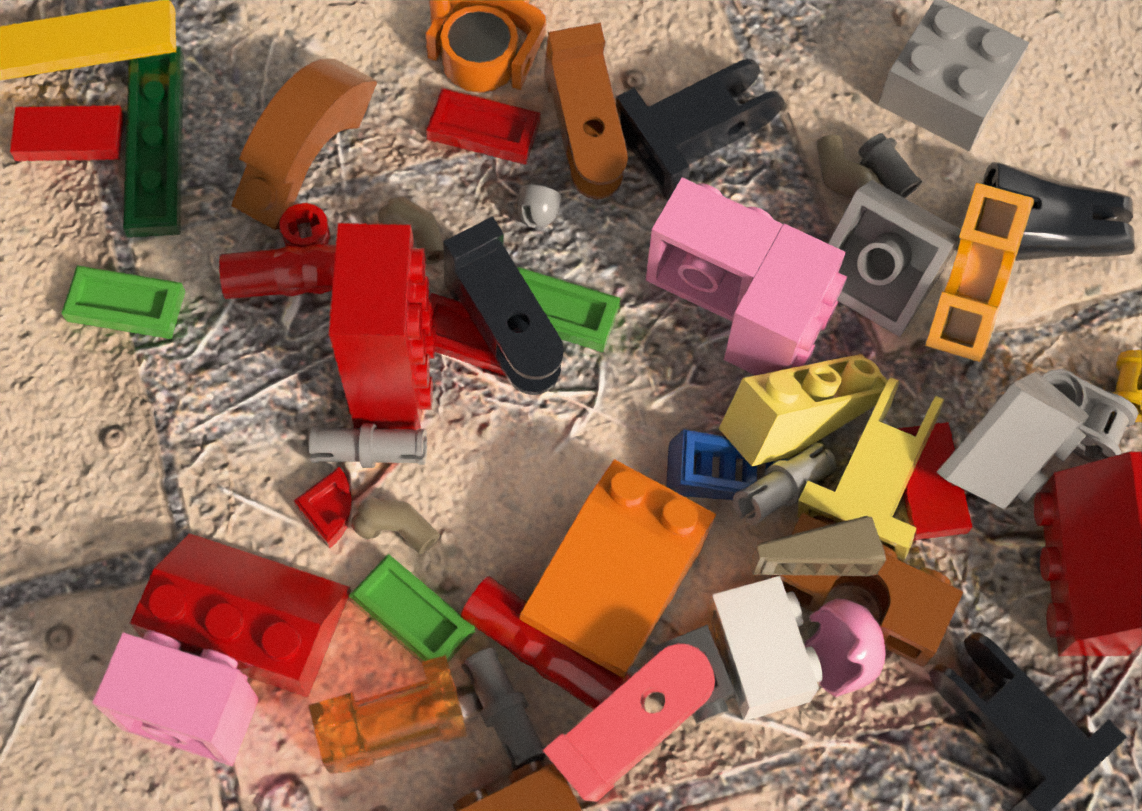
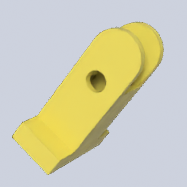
M890 377L835 492L807 481L798 500L797 517L800 518L802 513L811 517L819 515L839 523L867 515L868 517L872 516L881 544L892 549L897 554L898 560L904 562L912 545L916 527L893 518V514L934 428L944 399L935 396L916 437L883 423L899 385V380Z

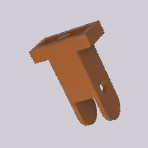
M601 22L548 32L544 65L546 87L548 93H552L573 185L579 193L591 199L608 198L619 189L628 160L627 149L603 54L605 38Z

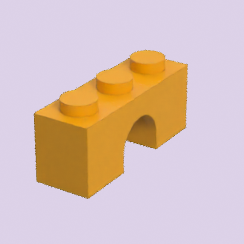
M980 183L975 184L960 232V243L946 288L941 293L925 346L978 362L984 359L1032 209L1033 198Z

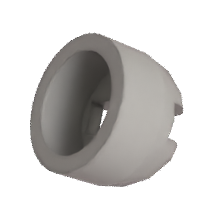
M523 185L520 187L518 195L517 214L522 222L529 227H547L558 214L562 196L559 192L545 186Z

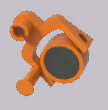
M429 0L431 26L426 32L427 59L437 62L441 53L444 73L454 85L465 91L477 93L494 91L507 84L511 78L512 88L522 90L546 35V16L541 10L529 4L530 0ZM516 27L528 35L519 51Z

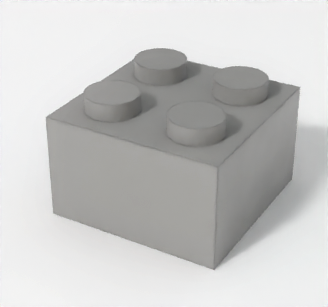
M934 0L890 69L878 106L970 152L1012 82L1030 42L947 1Z

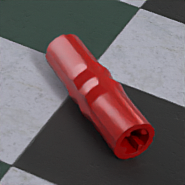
M315 243L304 247L289 245L272 250L220 254L219 274L224 299L274 295L294 297L305 293L324 294L331 292L336 244Z
M487 576L477 586L461 612V617L506 648L520 662L533 667L544 679L557 684L592 710H595L633 676L627 672L625 677L622 678L519 619L520 614L527 602L491 576Z

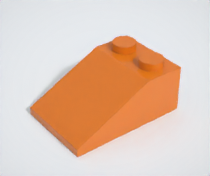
M614 459L587 497L523 608L519 619L624 678L700 555L716 514Z

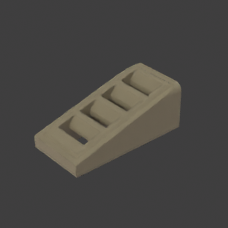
M867 515L758 543L749 564L753 575L870 576L878 574L886 561V556L873 518Z

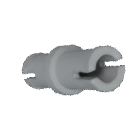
M363 423L361 429L320 428L319 426H313L309 436L310 460L312 463H318L319 461L360 462L362 468H374L376 463H418V465H425L427 458V432L425 428H419L418 430L377 429L375 423Z
M814 443L789 461L779 460L767 467L764 477L735 493L733 505L736 513L742 519L755 510L753 514L747 517L746 523L756 525L764 517L781 506H792L798 503L807 481L816 484L834 474L836 470L834 455L829 449H826L814 458V455L822 451L824 446L821 443Z

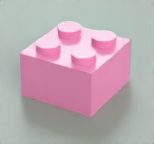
M681 178L652 228L645 281L733 322L735 311L783 224L773 220L767 212L760 208L745 207L724 197L716 188L703 183L695 184L685 178Z
M784 223L735 311L724 360L753 375L807 365L815 348L813 344L820 330L824 331L837 307L838 301L836 300L846 282L847 276L839 273L846 252Z
M146 631L143 639L122 633L92 704L123 731L233 766L259 700L247 682L248 677L236 669L238 662L229 656L211 650H203L200 657L179 651L181 644L178 641L160 633Z

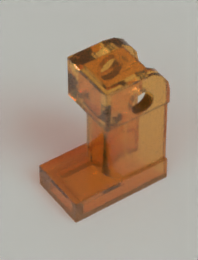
M446 655L422 662L426 680L357 701L353 692L308 705L322 763L327 772L336 774L354 771L374 765V761L442 740L446 743L467 736L463 713Z

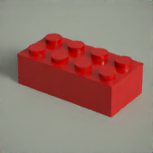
M338 223L329 337L354 428H361L363 423H375L377 428L419 429L421 428L422 410H432L433 378L429 376V359L435 358L436 330L435 326H432L429 278L425 276V249L414 247L411 225Z

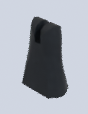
M992 162L988 165L982 184L1034 199L1015 261L1054 257H1108L1133 254L1135 249L1134 229L1128 224L1133 218V199L1130 196L1108 190L1063 183L999 162Z

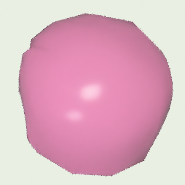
M836 598L827 602L818 611L810 615L809 618L812 622H819V629L811 638L806 640L804 646L805 648L813 647L818 656L823 676L822 681L819 682L821 687L831 695L838 697L859 690L874 682L882 671L886 652L882 630L869 610L848 599Z

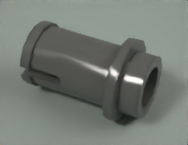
M879 133L864 143L858 150V154L862 158L860 165L870 168L878 176L879 181L885 188L906 198L921 185L922 180L914 174L895 149L897 145L894 138L887 139L883 133Z

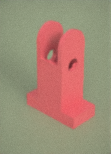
M674 644L666 647L566 735L563 733L559 735L543 750L544 753L583 800L599 801L615 786V782L708 701L715 685L714 672L708 658L702 651L688 644ZM655 692L664 694L665 705L662 710L657 713L647 712L645 709L646 698Z

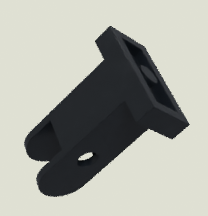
M754 59L738 61L649 107L635 88L616 96V108L623 137L667 201L670 199L681 178L688 180L690 164L762 128L772 121L783 108L784 99L776 91L764 93L740 106L733 99L747 90L759 76L760 67Z
M492 216L443 241L444 284L452 298L456 301L460 300L511 385L524 394H543L552 389L559 380L564 355L563 342L503 246L504 233Z
M979 632L969 634L964 639V645L975 664L1000 689L990 700L985 703L956 672L943 664H937L929 671L930 680L943 699L1030 789L1010 811H1051L1127 738L1110 719L1086 736L996 643Z

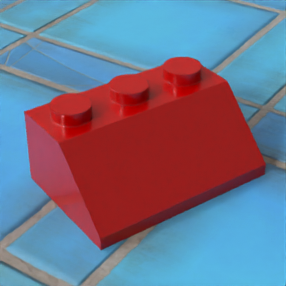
M1127 452L1054 472L1042 489L1035 495L1034 519L1037 526H1043L1045 547L1042 548L1040 554V571L1042 579L1050 581L1052 603H1049L1047 607L1046 623L1049 636L1056 638L1058 656H1129L1142 645V452Z
M189 533L153 569L129 624L142 639L146 631H152L178 641L181 644L179 651L197 657L201 656L203 650L224 654L238 662L236 669L240 670L247 677L308 698L350 595L351 588L350 586Z

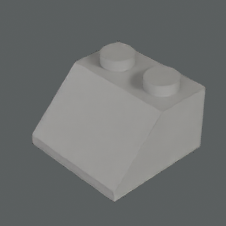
M869 181L856 191L828 244L846 252L839 273L847 276V279L837 301L901 337L960 242L961 230L875 181Z
M1035 371L1014 382L937 473L945 480L1002 509L1009 506L1017 497L1026 504L1049 479L1041 472L1055 455L1064 462L1085 439L1087 435L1078 428L1089 415Z

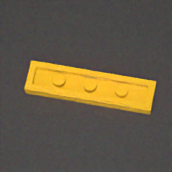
M158 0L0 26V80L176 52L175 8L170 0Z

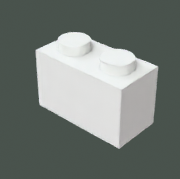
M777 576L713 594L707 612L730 682L736 694L737 704L743 721L811 702L819 689L817 682L823 679L822 669L814 648H805L798 629V626L803 625L800 604L793 591L785 592L781 577Z

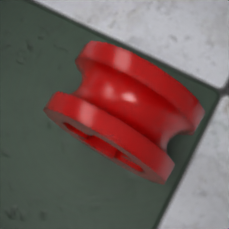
M298 203L289 207L282 214L279 223L285 246L304 247L315 243L329 244L331 237L328 220L324 211L318 206L310 203ZM310 223L312 235L301 238L298 225Z

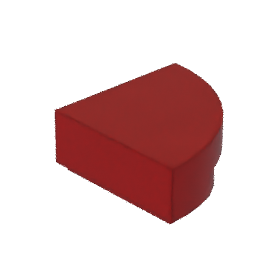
M338 467L293 500L297 509L329 549L345 533L351 520L353 508L352 494L347 478L342 469Z

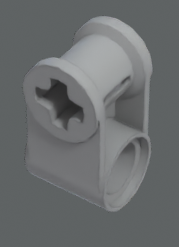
M1058 369L1043 374L1042 377L1089 415L1078 428L1087 436L1073 452L1088 462L1121 454L1118 446L1126 427L1134 425L1138 416L1137 408L1124 397L1106 392L1078 378L1069 371Z

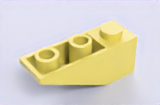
M862 354L745 377L742 379L719 430L751 466L793 457L808 446L876 406L888 380L880 373L878 366Z

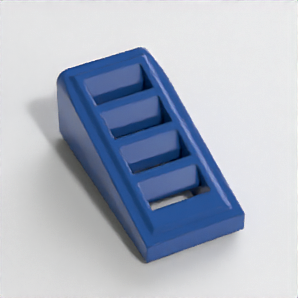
M682 430L669 443L666 487L682 496L733 500L736 492L747 488L757 481V465L751 466L724 436ZM694 455H696V474H693ZM713 457H720L719 478L712 477ZM736 459H743L742 482L735 481ZM777 461L766 463L765 471L767 467L771 466Z

